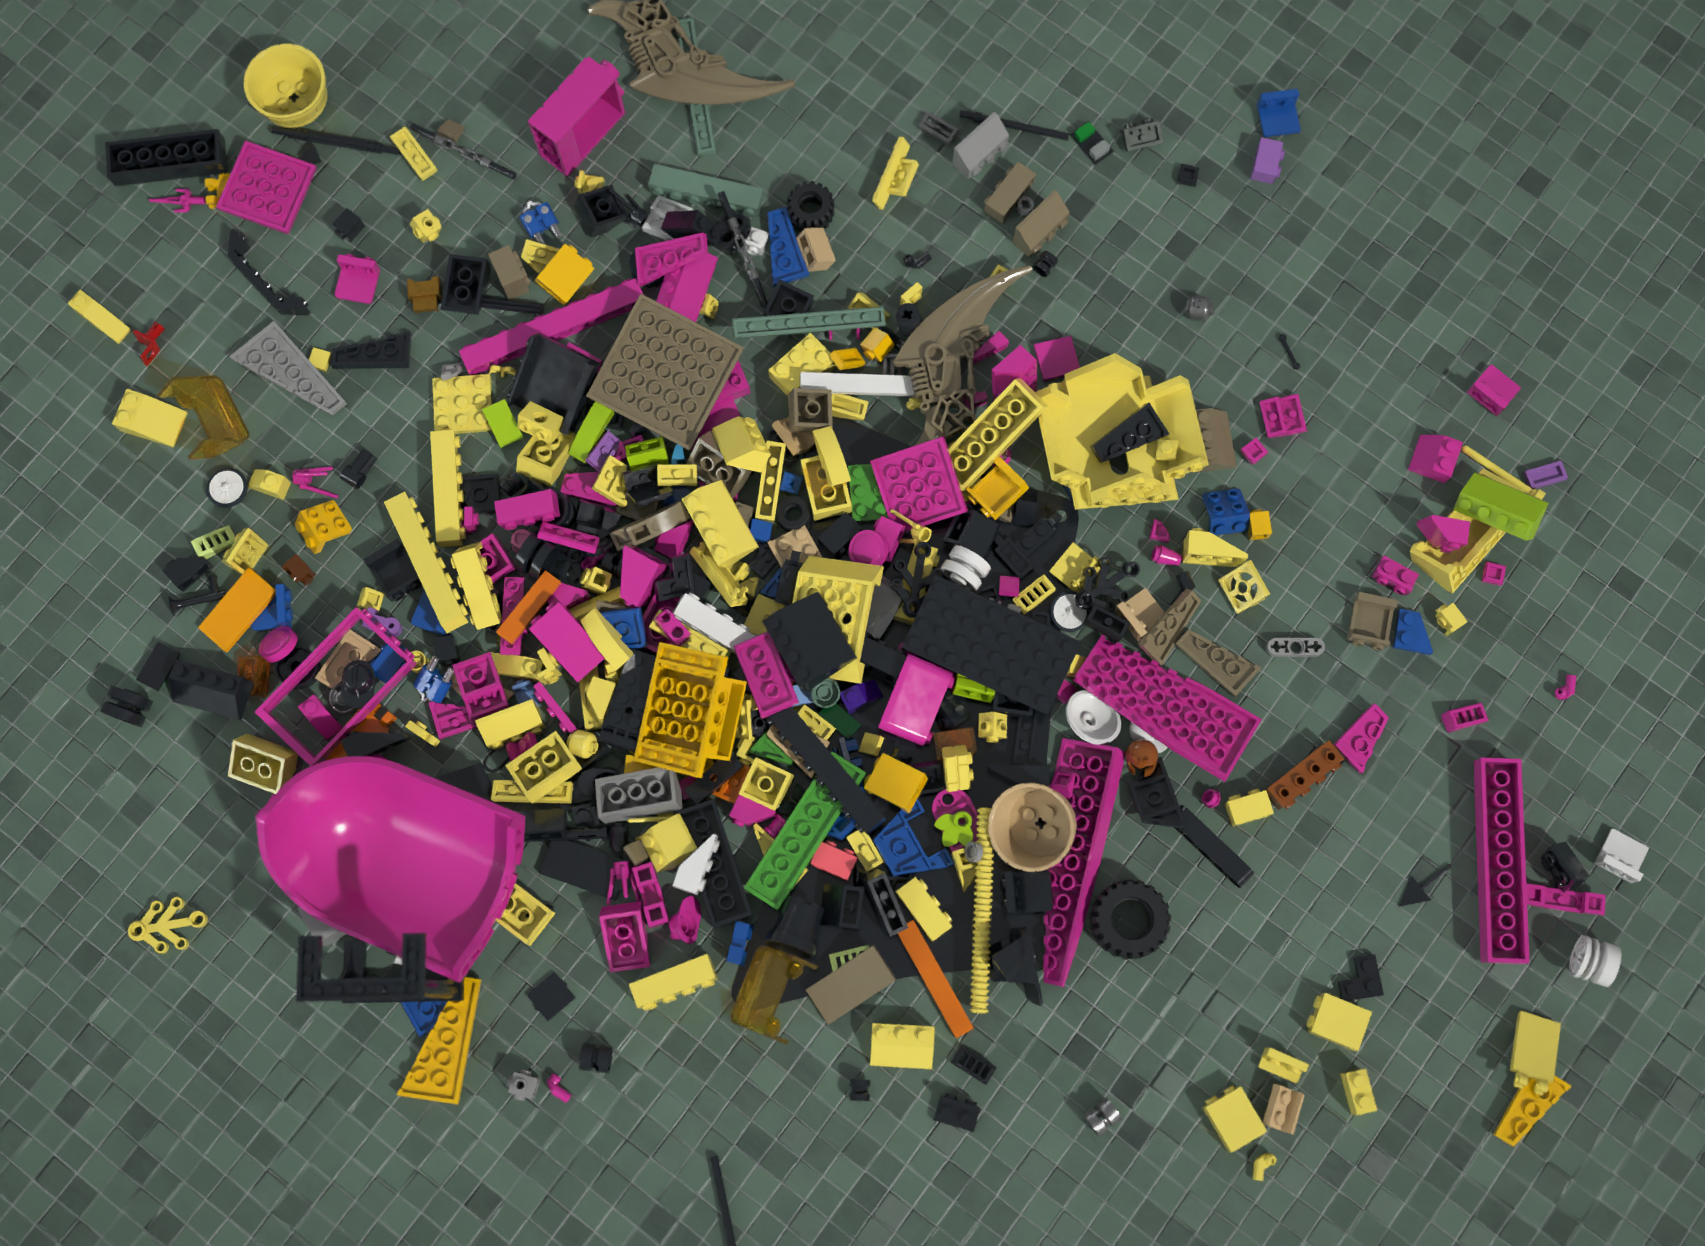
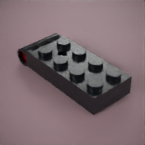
M630 648L634 654L625 662L602 725L603 728L598 742L635 754L656 656ZM633 709V712L628 715L627 710Z

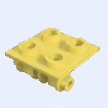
M1073 542L1049 572L1072 591L1079 592L1082 590L1085 580L1083 569L1085 567H1094L1097 575L1100 571L1098 565L1099 558L1096 556L1092 558ZM1090 569L1087 572L1088 576L1092 573Z

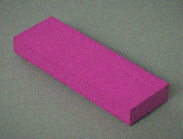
M542 522L537 537L593 554L596 553L600 540L597 536L547 522Z

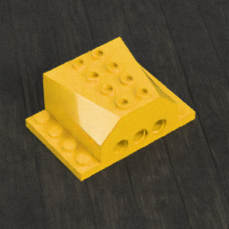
M659 642L633 761L697 778H702L706 758L730 761L747 682L724 677L728 657Z

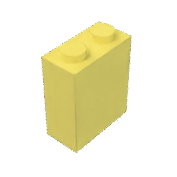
M1321 993L1320 996L1317 995L1313 1004L1315 1011L1307 1020L1306 1026L1309 1027L1307 1032L1349 1050L1359 1051L1372 1012L1327 993Z
M1234 1085L1224 1089L1222 1096L1217 1098L1215 1095L1205 1101L1206 1105L1202 1107L1225 1148L1231 1153L1267 1132L1242 1087H1234Z

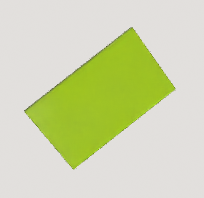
M505 399L482 409L500 448L523 438Z

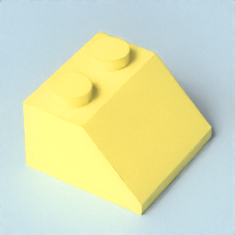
M755 757L739 794L776 811L787 794L794 775Z
M680 813L650 827L640 837L657 872L675 869L697 849Z

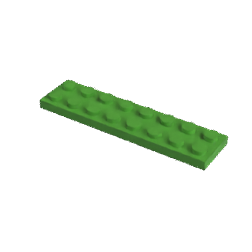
M831 752L859 786L866 772ZM815 778L744 887L745 890L778 911L842 812V804L839 801L835 803L827 794L830 790L826 785L821 787Z

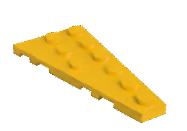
M464 977V1001H447L443 1011L438 1016L435 1026L430 1031L416 1057L413 1067L408 1072L406 1080L399 1089L398 1096L459 1104L481 979Z

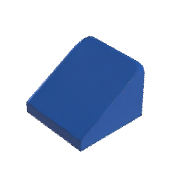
M752 518L750 532L755 541L768 543L771 537L772 523Z

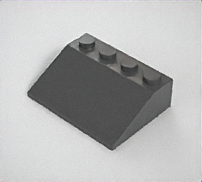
M844 555L841 558V560L852 562L850 557H848L847 555ZM882 576L880 586H874L865 632L874 640L881 638L903 604L898 593L891 590V580ZM894 583V587L899 588V585ZM846 614L843 618V622L847 624L852 620L851 614Z

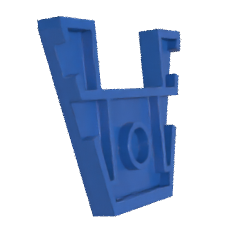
M918 798L910 813L901 810L872 841L892 877L947 868L954 865L946 848L927 857L907 821L925 812Z

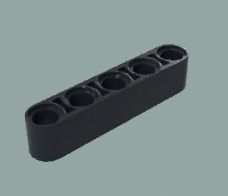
M1180 805L1187 828H1174L1235 886L1242 888L1254 875V871L1187 807Z

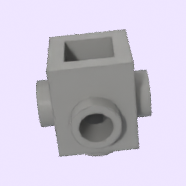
M521 1069L520 1072H514L513 1075L509 1076L507 1082L508 1093L513 1094L512 1098L524 1101L525 1098L535 1099L541 1079L533 1077V1072Z

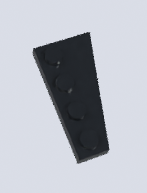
M411 331L404 332V335L386 336L387 338L382 340H368L367 343L360 345L355 343L333 348L331 366L333 369L409 368Z

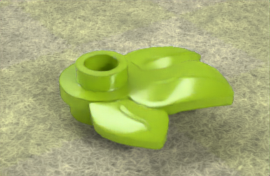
M959 811L954 815L944 814L934 824L936 828L943 830L942 843L945 847L953 846L958 842L966 847L973 839V832L970 828L972 818L965 811ZM964 818L966 823L960 825L958 819Z

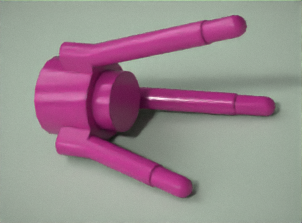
M332 466L295 469L293 471V483L300 485V489H307L329 497L338 498L336 494L308 485V483L312 482V476H326L328 473L323 471L333 470Z
M630 862L614 863V868L610 869L611 876L606 901L607 905H610L615 876L617 879H622L625 898L628 897L626 879L630 878L636 901H641L633 875V867H630Z

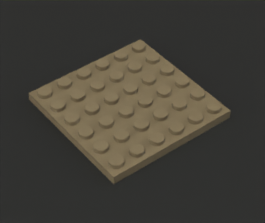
M640 294L586 397L691 451L744 347Z

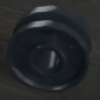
M295 646L286 657L276 661L275 671L279 680L283 683L294 672L295 666L302 663L312 652L302 646ZM320 661L293 689H305L311 687L317 681L315 677L321 670Z

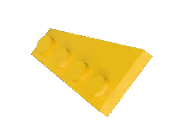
M1554 1075V1081L1548 1083V1091L1544 1092L1543 1095L1534 1093L1536 1079L1528 1077L1527 1086L1523 1085L1522 1089L1518 1088L1493 1135L1514 1147L1532 1128L1535 1122L1541 1119L1546 1114L1545 1112L1560 1099L1559 1097L1569 1090L1571 1085Z

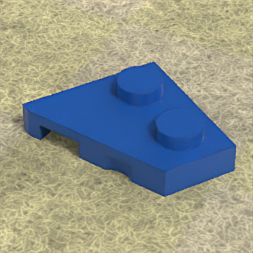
M1404 609L1398 610L1393 648L1426 655L1433 654L1420 612Z

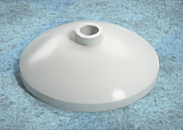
M1087 690L1075 693L1068 700L1066 705L1067 721L1080 738L1092 744L1104 745L1110 743L1118 736L1121 729V719L1116 710Z

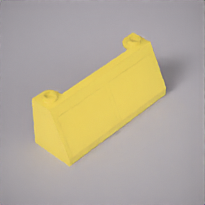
M1484 468L1478 473L1523 492L1522 488ZM1454 510L1448 518L1470 521L1467 545L1460 547L1459 550H1453L1452 553L1440 552V549L1433 548L1427 540L1425 543L1420 541L1413 544L1410 549L1412 562L1452 594L1506 533Z

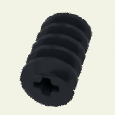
M912 303L902 304L896 313V320L901 333L906 337H909L923 322L918 308Z

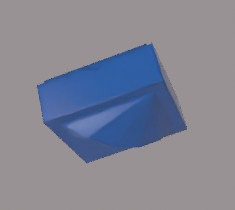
M784 471L779 490L798 495L803 476Z

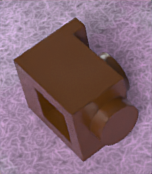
M297 554L281 566L296 583L300 581L304 586L309 585L313 581V577L316 576L314 571Z

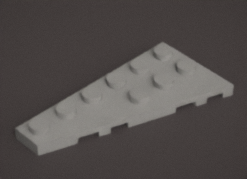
M275 321L229 356L231 360L331 416L347 404Z

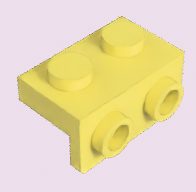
M542 648L537 653L546 669L538 673L537 677L544 684L548 683L550 685L558 681L559 676L562 675L558 668L560 663L550 652Z

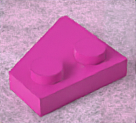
M429 702L440 740L477 728V725L472 724L466 706Z

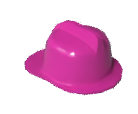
M686 897L680 905L679 912L670 918L671 939L683 940L687 944H692L696 941L701 920V906L695 897Z

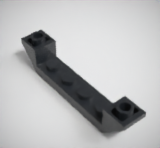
M232 229L229 237L228 257L281 315L308 316L310 314V311L307 309L309 304L302 297L298 298L293 293L284 301L278 293L274 295L271 292L273 288L266 280L262 282L259 279L261 275L254 267L250 269L247 266L249 262L243 255L251 249L247 244L249 240L242 232L238 234Z

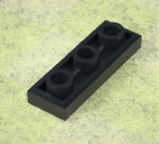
M731 753L730 761L718 760L703 773L702 778H697L685 791L696 805L700 804L744 766ZM714 776H717L716 781H712Z

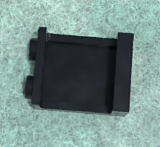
M398 539L363 559L391 602L401 600L407 592L415 591L422 586L407 551Z

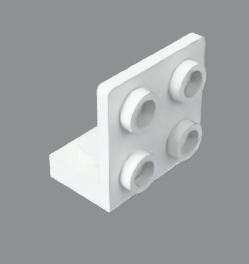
M1611 829L1594 864L1629 883L1639 882L1644 874L1638 870L1649 848L1625 834Z

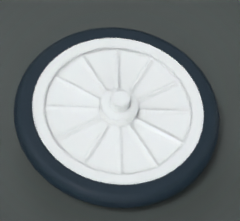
M223 468L216 471L209 478L206 491L212 503L219 507L227 508L239 504L244 499L248 484L245 476L240 471L233 468Z
M1069 590L1059 593L1050 605L1049 612L1053 624L1065 632H1074L1081 629L1090 613V608L1082 610L1076 606L1075 596L1078 593L1076 591ZM1084 596L1082 597V603L1085 602Z

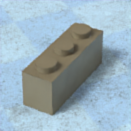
M1017 162L1014 167L1010 166L1006 172V178L1003 181L1000 180L995 187V192L986 197L984 212L1003 224L1017 206L1019 199L1024 197L1035 182L1036 173L1020 162Z

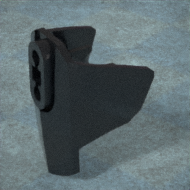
M1026 927L1011 928L1008 937L992 944L988 949L990 951V954H988V957H990V960H988V964H990V967H988V970H990L988 977L993 982L1023 983L1026 998L1033 1004L1042 1006V993L1035 965L1036 954L1030 934Z

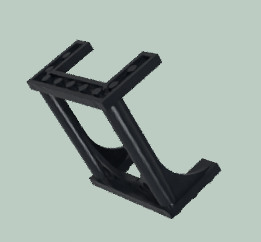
M403 933L401 978H366L367 942L344 941L343 971L338 979H321L323 936L298 937L296 1002L390 1003L464 1001V978L460 983L443 975L442 980H425L427 933Z

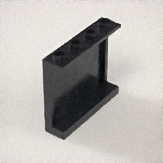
M541 333L532 335L527 340L526 353L520 359L521 366L514 376L513 380L515 383L507 395L508 406L516 405L524 409L530 401L564 417L560 433L569 435L575 431L587 399L586 395L593 384L600 363Z

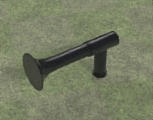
M217 575L208 577L212 593L185 600H174L169 596V605L173 616L181 608L221 600L227 593L226 590L219 591Z

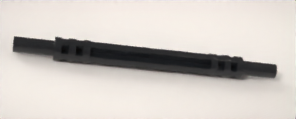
M272 127V134L289 136L290 139L382 154L383 152L400 155L398 147L383 145L380 142L298 128Z

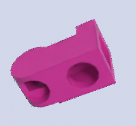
M665 609L654 618V621L672 642V645L681 646L691 638V633L668 609Z

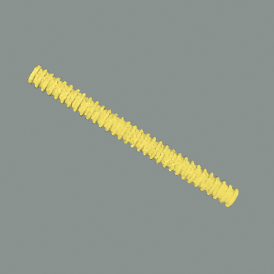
M992 808L977 809V812H979V815H977L979 819L977 831L979 832L976 835L978 838L976 842L982 845L983 855L979 862H975L977 863V866H975V869H977L975 873L977 885L974 886L976 892H974V895H976V898H974V901H976V905H974L976 911L973 912L975 914L973 918L975 924H973V927H975V930H973L975 937H973L974 943L972 944L974 950H972V953H974V956H972L974 960L972 966L974 967L971 970L973 972V976H971V979H973V982H971L973 986L971 992L973 994L970 996L972 1002H970V1005H972L970 1012L986 1013L988 1012L986 1006H989V1003H987V999H989V996H987V993H989V990H987V986H989L987 980L990 979L988 977V973H990V970H988V967H990V964H988V960H990L988 954H990V951L988 949L991 947V944H989V941H991V938H989V934H991V931H989V928H991L989 921H992L990 915H992V912H990L992 908L990 896L993 894L991 892V889H993V886H991V883H993V880H991L993 876L991 870H993V867L991 865L994 863L992 860L994 848H992L991 837H989L988 820Z

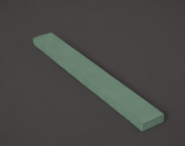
M693 17L680 19L679 23L686 32L687 37L693 45L698 47ZM677 33L682 50L685 53L690 52L687 43ZM689 104L698 157L716 154L708 105Z
M884 307L736 318L731 320L733 339L886 326Z

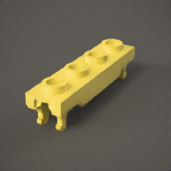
M700 542L699 547H693L689 553L729 606L746 605L748 598L745 596L746 592H748L747 586H743L740 589V584L728 568L717 565L704 542Z

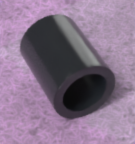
M1189 571L1176 576L1183 592L1186 589L1193 590L1196 588Z

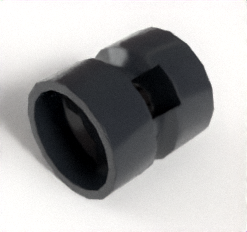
M612 550L606 552L601 570L612 574V576L616 575V578L621 580L623 556Z
M583 1043L580 1053L579 1070L592 1071L596 1069L599 1073L609 1074L613 1047L601 1045L597 1048L595 1044Z

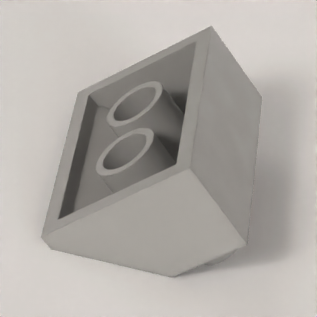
M993 112L954 148L953 166L967 179L973 175H978L986 163H991L995 155L999 151H1004L1008 146L1009 134L996 112Z

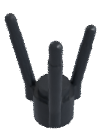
M609 189L619 201L631 210L629 213V218L631 219H626L623 222L633 228L636 225L642 227L648 218L647 212L629 194L626 197L632 205L613 189Z

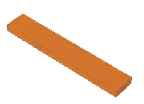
M912 920L906 923L907 929L897 934L957 1039L974 1029L917 925Z

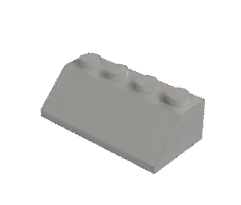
M658 767L595 779L598 818L605 824L683 809L681 789L676 772Z

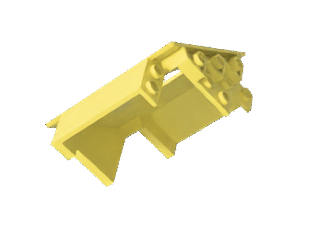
M1114 353L1064 374L1065 378L1062 383H1051L1048 387L1035 392L1048 405L1038 418L1051 479L1071 489L1075 510L1179 500L1174 479L1183 478L1189 472H1199L1203 467L1209 465L1188 379L1181 375L1153 386L1151 377L1143 376L1140 367ZM1150 402L1170 434L1159 439L1178 440L1176 461L1156 460L1157 439L1126 452L1128 471L1123 475H1118L1112 471L1109 460L1099 463L1090 446L1145 403Z

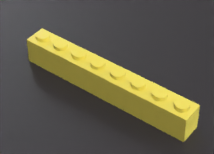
M403 492L384 501L446 633H449L469 623L465 616L468 614V611L464 604H460L458 601L461 597L457 589H453L451 586L454 582L450 574L444 571L446 565L443 559L437 557L436 553L439 550L434 541L430 542L429 540L432 535L427 526L423 527L422 525L425 521L420 511L416 512L415 510L418 506L414 498H409L406 492Z

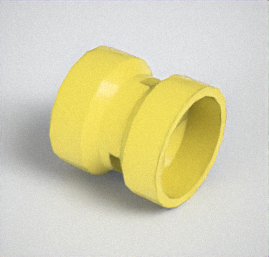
M413 651L412 653L415 655L414 660L417 664L413 667L412 671L419 674L423 665L429 664L430 661L422 652Z

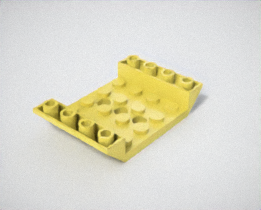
M809 556L798 571L792 603L815 592H819L857 656V659L830 676V679L859 684L862 682L865 664L860 662L874 586H880L883 566ZM846 614H851V622L848 624H844V616Z

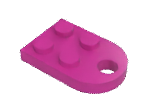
M945 789L935 797L932 805V813L935 820L937 821L944 814L954 815L959 811H965L972 818L970 828L973 832V839L971 842L978 841L976 837L979 832L977 831V828H979V825H977L979 821L977 818L978 813L970 797L962 790L948 792ZM945 794H950L954 801L952 804L946 805L943 803L942 797ZM964 818L958 819L960 825L966 823ZM958 842L953 846H949V848L953 852L963 849L965 846Z

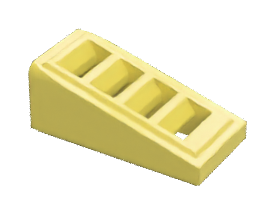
M1043 574L1019 593L1018 597H1014L1012 601L1015 605L1022 607L1021 612L1025 615L1055 593L1056 588ZM1041 583L1046 587L1047 592L1040 586ZM1036 588L1042 596L1039 597L1033 589ZM1028 593L1034 598V602L1027 596ZM1022 597L1029 605L1027 608L1020 600Z

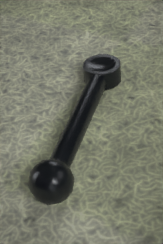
M1281 334L1278 340L1283 343L1293 363V369L1298 370L1300 364L1296 362L1286 342V335Z

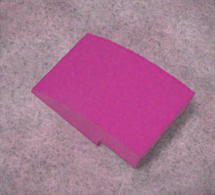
M491 652L452 665L473 725H476L475 720L510 708Z

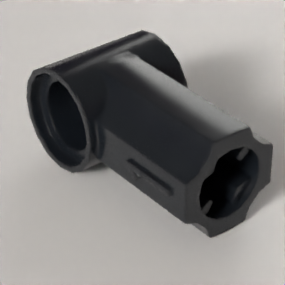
M362 449L352 464L347 465L342 470L340 479L353 488L359 489L366 480V474L378 459L369 451Z

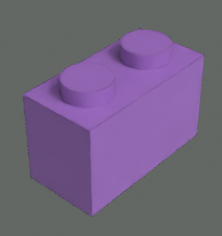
M1261 137L1252 169V180L1273 184L1275 177L1279 178L1281 167L1278 165L1279 161L1283 160L1285 150L1282 149L1283 142Z

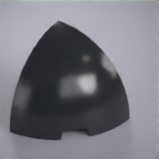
M579 497L574 530L597 536L601 540L615 528L621 514L606 505Z

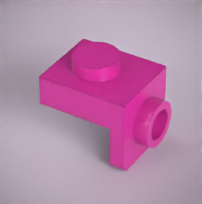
M976 391L973 400L974 408L987 404L988 397L985 391L981 393ZM964 398L962 404L970 410V402Z
M464 507L462 527H465L466 533L477 532V525H479V514L475 512L473 507Z

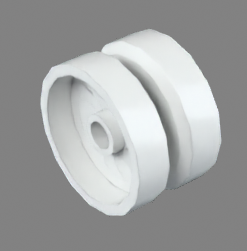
M955 545L949 553L951 560H945L940 569L943 571L944 576L954 584L972 592H977L982 584L980 578H985L991 567L973 551Z

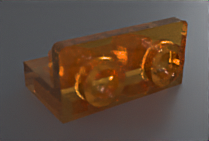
M258 655L238 657L237 676L254 682L250 696L267 697L270 662H267L262 656Z

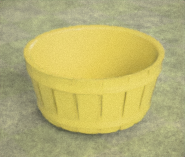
M280 44L261 51L253 58L244 75V91L248 101L260 114L279 126L297 128L313 122L322 113L327 101L326 76L320 60L316 58L314 53L299 45ZM293 93L299 96V99H296L295 102L289 99V96H292Z

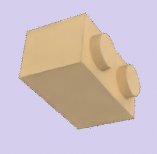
M823 227L805 228L796 237L808 272L827 270L836 261Z

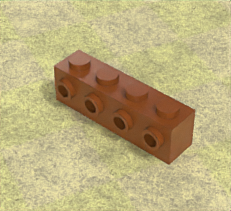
M1328 740L1265 789L1268 797L1278 810L1283 807L1287 810L1296 803L1294 798L1298 795L1303 797L1311 791L1309 787L1313 783L1318 785L1324 781L1327 772L1331 771L1334 773L1342 766L1340 762L1344 760V757Z

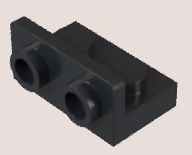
M945 1093V1097L940 1096L934 1121L974 1132L981 1110L980 1107H977L978 1102L965 1099V1103L957 1101L958 1096Z

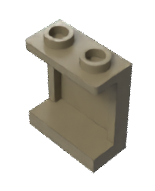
M1358 592L1354 596L1346 641L1352 642V645L1372 646V649L1378 651L1388 648L1390 646L1389 635L1393 611L1397 608L1398 600Z

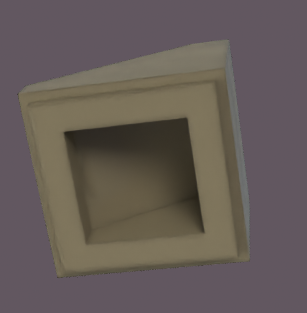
M448 119L438 128V132L457 143L465 127Z

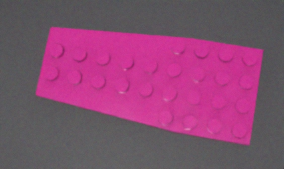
M1102 635L1075 675L1073 681L1174 752L1225 782L1262 719L1212 689L1188 677L1184 679L1177 675L1178 672L1170 668L1166 670L1158 666V662L1154 660L1150 662L1140 657L1141 654L1137 651L1132 653L1122 648L1123 644L1119 642L1114 644L1105 639V635Z

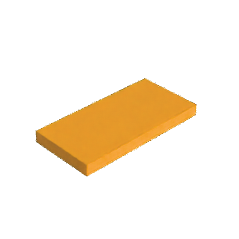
M248 567L198 628L223 651L228 653L276 596V589L252 568Z

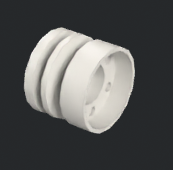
M1582 935L1573 948L1569 963V973L1573 977H1580L1582 980L1590 978L1592 983L1609 987L1615 980L1620 967L1621 949L1617 945L1608 942L1600 944L1598 939H1591L1589 936Z

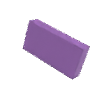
M1562 461L1523 472L1527 486L1533 490L1534 488L1538 489L1568 479Z

